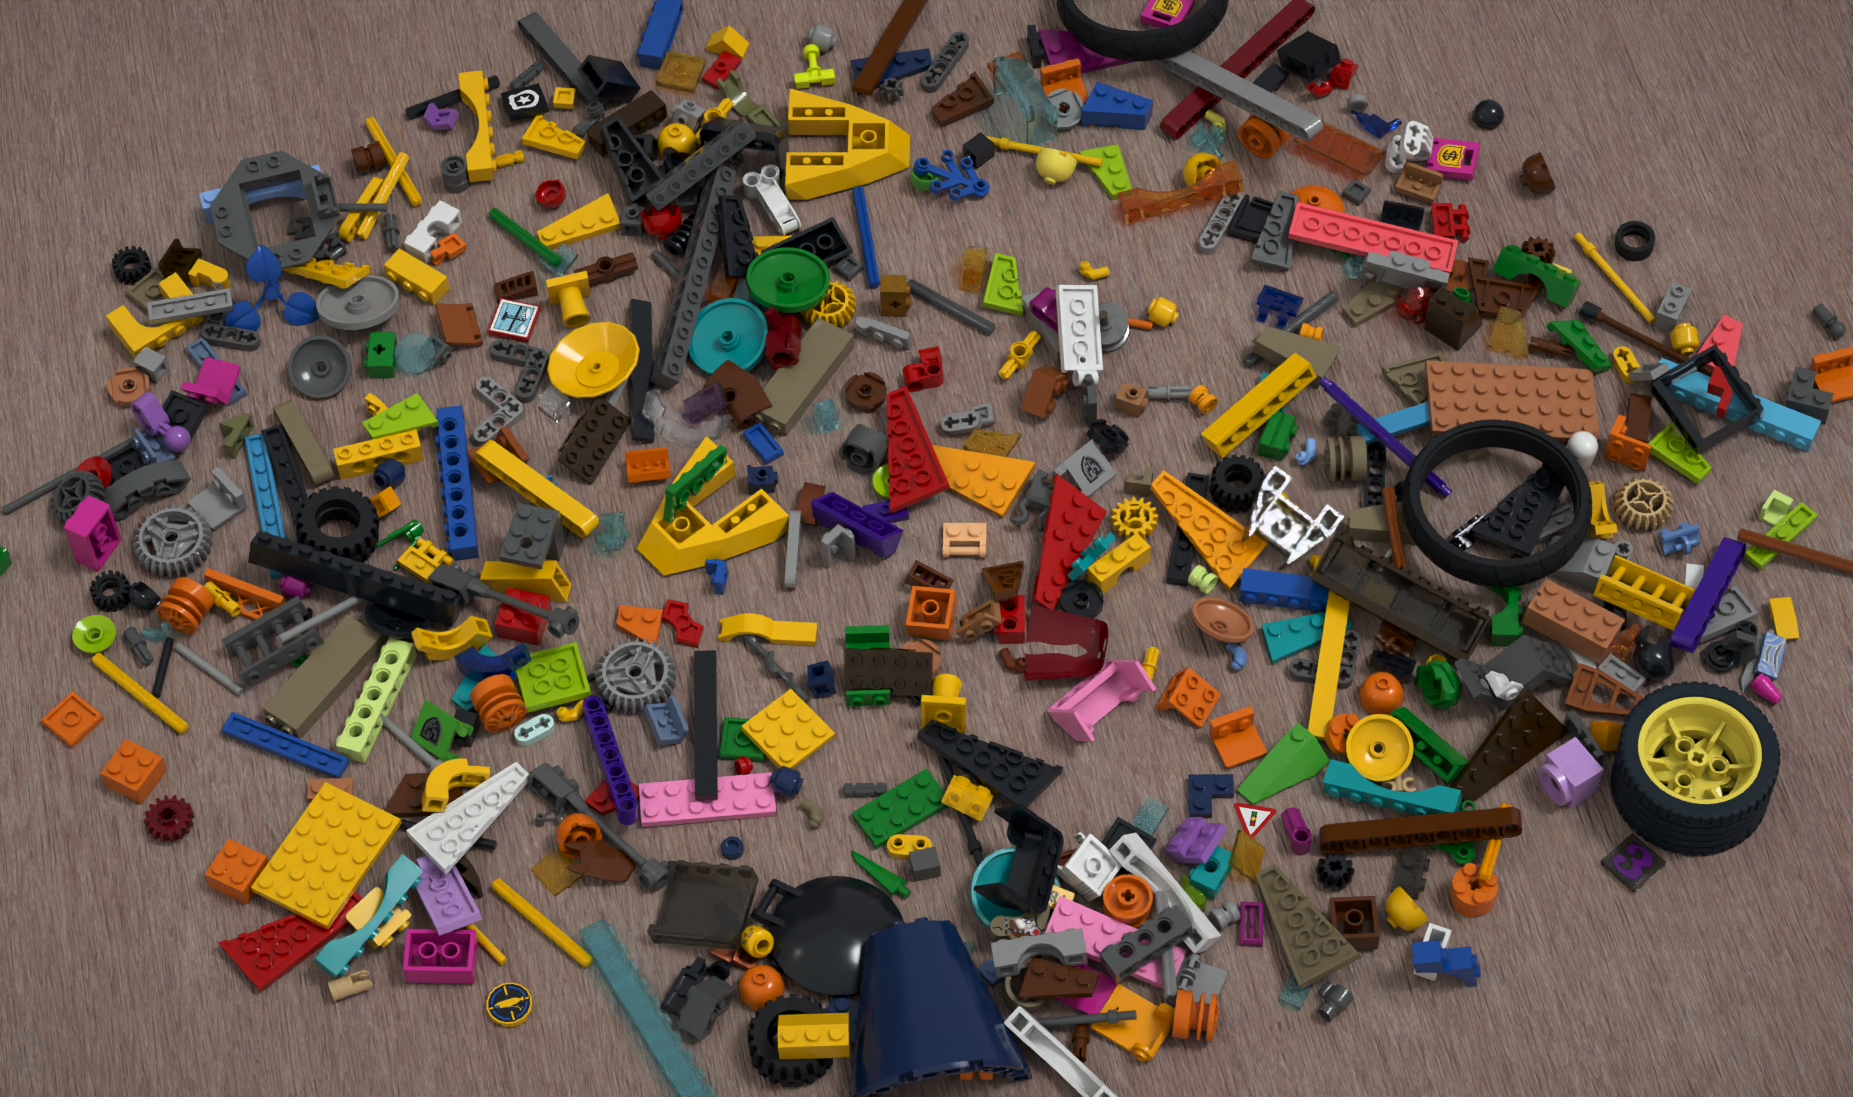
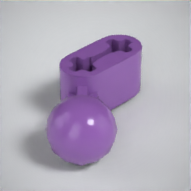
M146 391L130 404V409L148 435L154 436L160 433L164 436L166 447L173 452H181L187 449L191 441L188 430L182 426L171 427L168 425L170 423L169 417L151 392Z

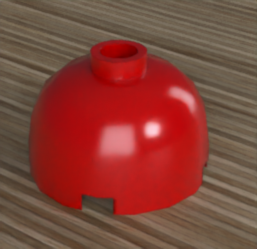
M669 204L659 211L654 206L650 207L651 212L645 213V210L640 212L641 222L646 232L652 236H658L660 240L667 239L682 223L681 208L678 205L676 209L673 208V205Z

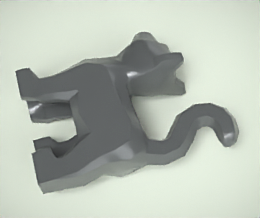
M1039 469L1033 477L1031 486L1017 507L1021 517L1011 516L1009 519L1014 525L1020 526L1029 520V512L1026 508L1029 506L1043 511L1038 516L1040 519L1038 532L1043 530L1046 514L1049 513V497L1054 485L1053 483L1044 482V479L1048 477L1047 472Z

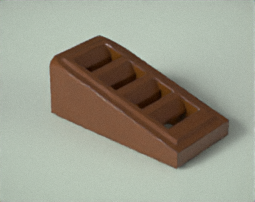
M534 271L526 272L494 284L497 303L500 301V298L515 300L538 296ZM505 288L506 293L502 294L501 289Z
M917 560L904 581L905 584L911 587L938 588L942 582L945 583L943 589H950L954 582L953 579ZM916 573L921 574L919 578L915 576ZM925 576L929 577L927 582L923 580ZM933 579L937 580L934 586L931 585Z

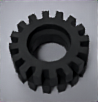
M127 246L125 251L122 249L118 250L119 254L115 253V259L112 258L115 276L119 282L122 283L124 281L125 285H128L129 282H131V285H134L136 281L141 280L152 270L146 251H142L140 247L136 250L135 246H132L131 249ZM129 263H139V265L133 269L124 268Z
M108 570L109 574H105V571L101 572L102 577L97 575L95 577L96 581L92 580L90 592L96 607H99L102 611L105 608L106 612H110V609L116 612L117 607L120 609L124 608L123 603L128 605L127 591L130 585L123 573L120 575L119 571H115V574H113L112 570ZM109 587L119 588L118 592L114 595H103V592Z

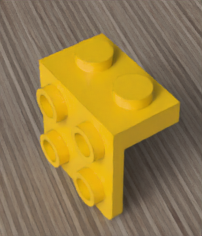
M375 887L346 914V920L356 931L363 928L378 910L383 897V891L379 887ZM395 905L391 910L394 914L386 924L381 922L376 929L379 930V933L371 942L368 939L366 940L374 950L380 945L384 948L394 939L391 935L396 930L401 932L410 924L408 919L412 914L407 909L402 912Z

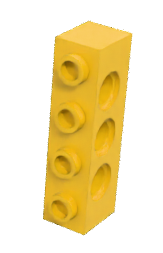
M417 429L333 449L341 480L372 473L375 467L389 458L400 461L403 465L424 460Z

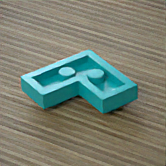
M1111 532L1104 538L1100 535L1092 543L1093 547L1087 546L1080 554L1082 558L1078 557L1070 565L1072 570L1067 576L1074 581L1113 543L1116 537Z

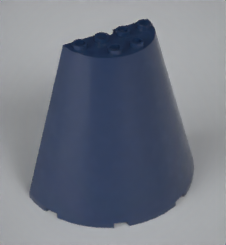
M927 917L916 919L915 922L906 924L904 921L895 922L892 924V927L869 935L864 951L849 1097H877L878 1093L880 1095L886 1094L899 1088V1085L982 1070L983 1073L992 1074L1004 1072V1077L1008 1078L1009 1083L1032 1079L1031 1069L1011 1031L1004 1024L1005 1020L955 925L951 921H928Z

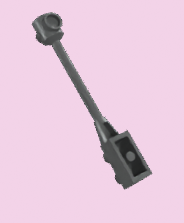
M454 562L450 566L440 564L428 577L430 584L461 594V603L468 604L473 597L491 598L547 619L548 631L556 638H562L564 634L572 635L579 626L578 612L572 606H567L565 610L555 608L550 612L492 590V588L479 580V575L476 571L469 568L466 572H463L461 566Z
M543 763L530 771L528 787L557 813L565 807L575 813H583L592 817L598 824L600 831L641 867L638 881L644 889L653 887L659 890L668 883L671 878L670 864L667 861L660 863L655 858L646 860L596 816L579 794V785L576 780L570 779L567 781L563 777L564 772L560 766L552 767L548 763Z

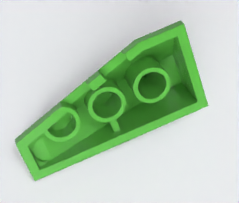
M1297 723L1280 739L1239 786L1236 792L1249 803L1255 805L1275 796L1277 792L1285 788H1292L1300 781L1315 777L1329 764L1330 760L1316 737Z

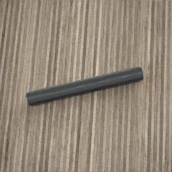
M910 279L907 283L910 284V292L988 335L994 332V323L914 279Z

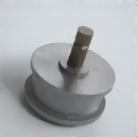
M1100 302L1098 306L1102 352H1112L1122 347L1128 339V318L1125 311L1117 304Z

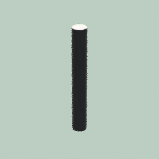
M167 637L165 640L152 695L156 698L161 696L174 644V639Z

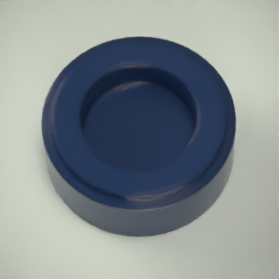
M737 837L724 839L721 844L722 855L728 860L739 859L744 852L743 842Z

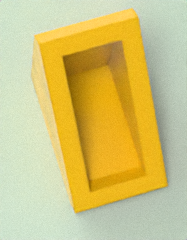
M729 25L712 33L705 51L722 54L726 51L743 60L748 50L749 42Z

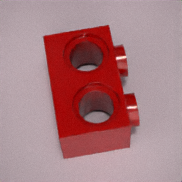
M1017 595V597H1012L1008 601H999L1001 624L994 627V635H999V644L1025 643V595Z

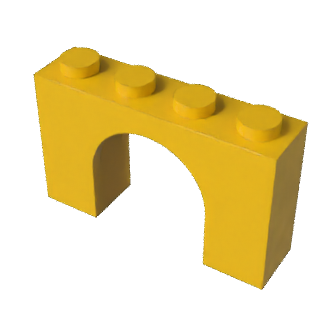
M176 272L158 283L160 293L165 299L193 295ZM124 305L106 315L108 326L134 359L145 347L151 350L163 347L169 340L175 336H181L188 328L193 325H199L206 318L205 315L168 321L159 327H146L139 324Z

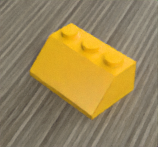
M849 1013L779 1015V1060L850 1057Z

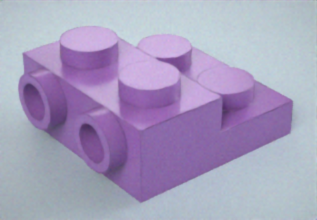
M1187 817L1178 826L1177 834L1167 843L1165 852L1175 863L1205 864L1227 831V828L1223 823H1207L1202 817Z

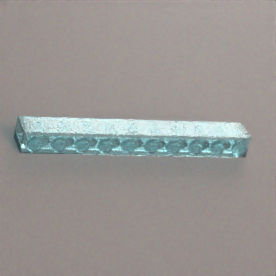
M603 918L580 930L583 945L593 957L594 963L676 1096L717 1097L713 1086H707L704 1081L706 1076L701 1067L696 1068L693 1061L695 1059L689 1048L685 1050L681 1044L683 1039L677 1030L673 1031L671 1028L672 1021L666 1012H661L659 1008L661 1004L655 994L651 995L648 991L650 986L645 977L640 978L638 975L639 969L633 959L629 960L627 957L628 951L622 941L618 942L615 938L617 933L612 924L607 925Z

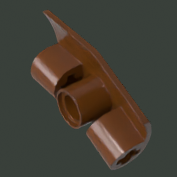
M726 360L708 378L703 387V391L726 406L739 429L750 427L755 422L754 414L772 407L758 380L730 360Z

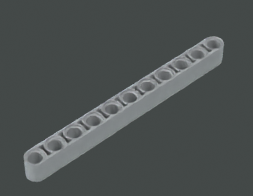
M1191 51L1157 60L1166 70L1305 142L1310 141L1324 129L1323 123L1317 116Z

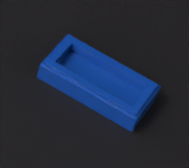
M760 422L743 432L745 440L766 465L784 455L782 448Z

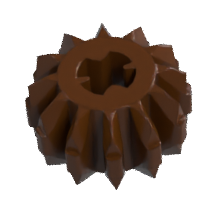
M1539 235L1536 239L1530 236L1528 241H1524L1521 248L1522 252L1533 254L1546 264H1552L1556 254L1553 243H1548L1547 238L1540 239Z

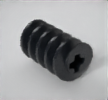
M690 214L679 225V228L674 230L672 235L664 241L663 246L670 254L684 258L695 219L694 214Z

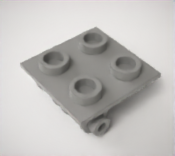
M1191 954L1188 958L1184 957L1176 977L1177 992L1178 989L1193 991L1194 1002H1199L1202 992L1206 993L1205 1003L1210 1004L1211 994H1217L1218 999L1228 971L1200 962V957L1197 954Z

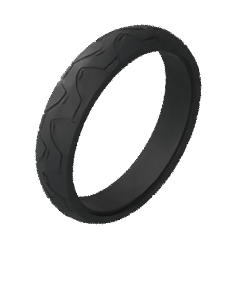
M1057 0L1056 4L1063 25L1087 49L1108 58L1144 62L1174 57L1201 44L1215 31L1222 21L1229 0H1208L1198 12L1186 20L1168 27L1144 31L1120 30L1099 24L1083 14L1074 0Z
M1490 419L1468 422L1438 435L1415 457L1407 472L1402 490V507L1406 526L1422 553L1446 573L1463 581L1487 587L1525 585L1556 572L1567 564L1580 549L1587 536L1592 519L1591 489L1588 479L1576 458L1565 446L1549 434L1547 435L1540 429L1509 420ZM1485 447L1511 449L1536 458L1557 474L1570 494L1574 509V519L1568 530L1557 542L1539 553L1523 558L1506 560L1479 557L1453 546L1432 527L1421 504L1420 490L1423 483L1440 463L1463 451Z

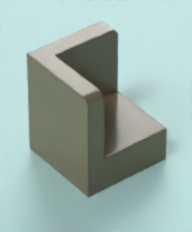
M1145 466L1144 475L1128 474L1125 479L1124 493L1150 497V486L1153 482L1154 468Z

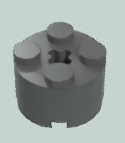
M857 424L840 447L839 456L842 461L845 458L848 462L847 466L857 473L864 475L872 471L874 473L888 453L887 437L881 431L876 432L863 424Z

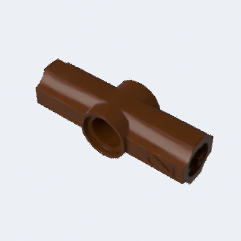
M631 252L615 258L604 256L599 258L595 264L573 271L574 273L587 271L590 285L596 282L611 283L615 280L616 276L638 270V265L634 253Z

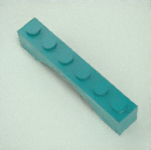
M1330 759L1323 780L1324 793L1331 797L1340 796L1356 803L1365 802L1377 808H1390L1398 813L1406 812L1415 816L1459 812L1462 802L1461 790L1441 785L1416 792L1389 790L1368 781L1352 764Z
M402 854L385 874L383 897L372 919L355 933L341 939L329 941L312 962L333 979L337 975L342 977L350 968L347 964L352 957L357 959L365 948L362 947L367 939L371 942L379 933V930L376 929L381 922L386 924L394 914L391 912L395 905L400 907L408 898L405 894L410 887L415 889L422 881L420 875L423 870Z

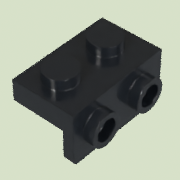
M1385 200L1379 222L1420 231L1425 209L1423 207Z

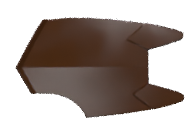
M605 840L573 841L565 844L567 848L579 851L580 863L568 865L566 869L584 876L607 881L625 882L628 881L637 864L623 851L610 847Z

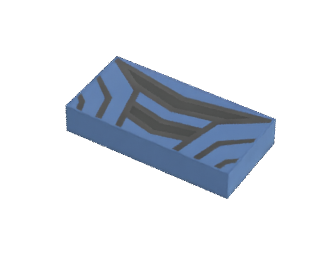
M1768 631L1763 634L1754 673L1758 675L1762 673L1765 677L1768 675L1773 681L1777 679L1787 639Z

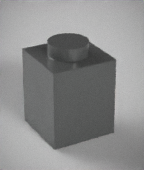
M935 846L909 852V861H906L908 874L913 875L914 882L941 876L940 862Z

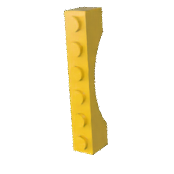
M482 70L458 73L462 101L470 107L479 121L477 138L466 154L469 181L494 180L493 172L497 171L496 159H492V155H495L494 143H490V139H493L494 135L493 127H489L488 124L492 122L491 110H487V106L491 105L490 96L485 93V90H489L488 78L483 77Z

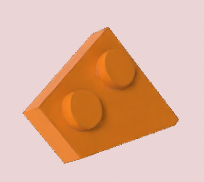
M620 605L616 626L621 631L631 634L635 639L638 637L639 640L644 641L647 638L648 644L655 641L657 647L663 610Z

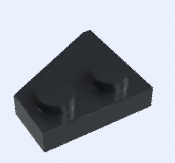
M1373 650L1369 666L1380 672H1387L1397 680L1409 685L1417 660Z

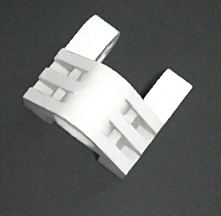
M1410 121L1402 129V134L1396 135L1388 143L1385 167L1389 172L1398 173L1403 169L1406 161L1430 159L1434 138L1429 127L1416 121Z

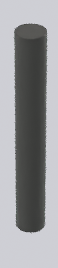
M338 203L340 212L387 211L386 203Z

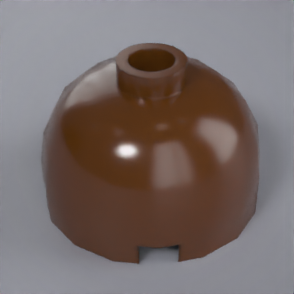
M1541 151L1531 155L1523 162V174L1519 175L1523 187L1528 186L1535 193H1546L1556 189Z

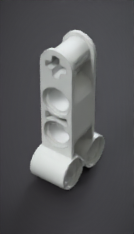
M768 164L761 169V174L748 172L743 177L744 194L751 199L758 198L779 234L786 236L785 234L794 230H802L797 214L779 187V168L776 165Z

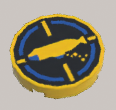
M513 982L503 983L495 987L489 993L486 1001L487 1012L491 1020L501 1024L503 1027H515L524 1023L533 1009L532 997L528 989L521 984Z

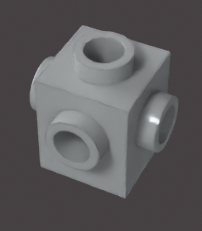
M685 99L681 104H677L674 107L672 123L685 124L695 132L701 127L706 109Z

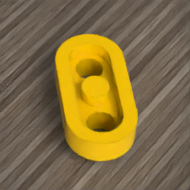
M897 834L891 836L887 841L889 855L897 859H909L910 851L932 847V842L929 838L919 835ZM895 843H901L902 845H901V846H896V845H894V844H895ZM924 844V847H918L917 845Z

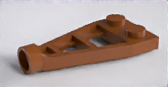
M1579 663L1565 701V706L1585 713L1627 717L1632 708L1624 709L1615 705L1617 696L1624 694L1634 700L1633 707L1644 697L1603 671ZM1597 684H1603L1612 691L1613 697L1610 702L1596 703L1591 699L1594 687Z

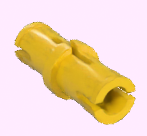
M212 581L207 582L203 586L212 594L215 600L214 604L217 607H222L232 617L239 615L242 606L235 602L228 592L219 589Z

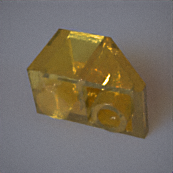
M971 245L965 249L960 283L961 290L981 292L990 249Z

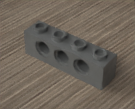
M1177 905L1172 908L1167 907L1152 921L1149 919L1142 923L1135 932L1126 933L1118 943L1106 946L1100 954L1101 964L1117 984L1193 935L1192 925ZM1162 927L1170 929L1167 933L1158 931ZM1142 940H1149L1151 943L1148 945H1141L1139 942ZM1123 952H1129L1132 954L1130 957L1127 958L1121 956Z

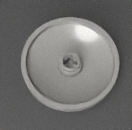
M367 275L349 288L342 289L336 285H328L319 294L316 308L319 318L326 325L341 330H360L376 326L389 319L397 311L400 297L398 288L392 281L381 276Z

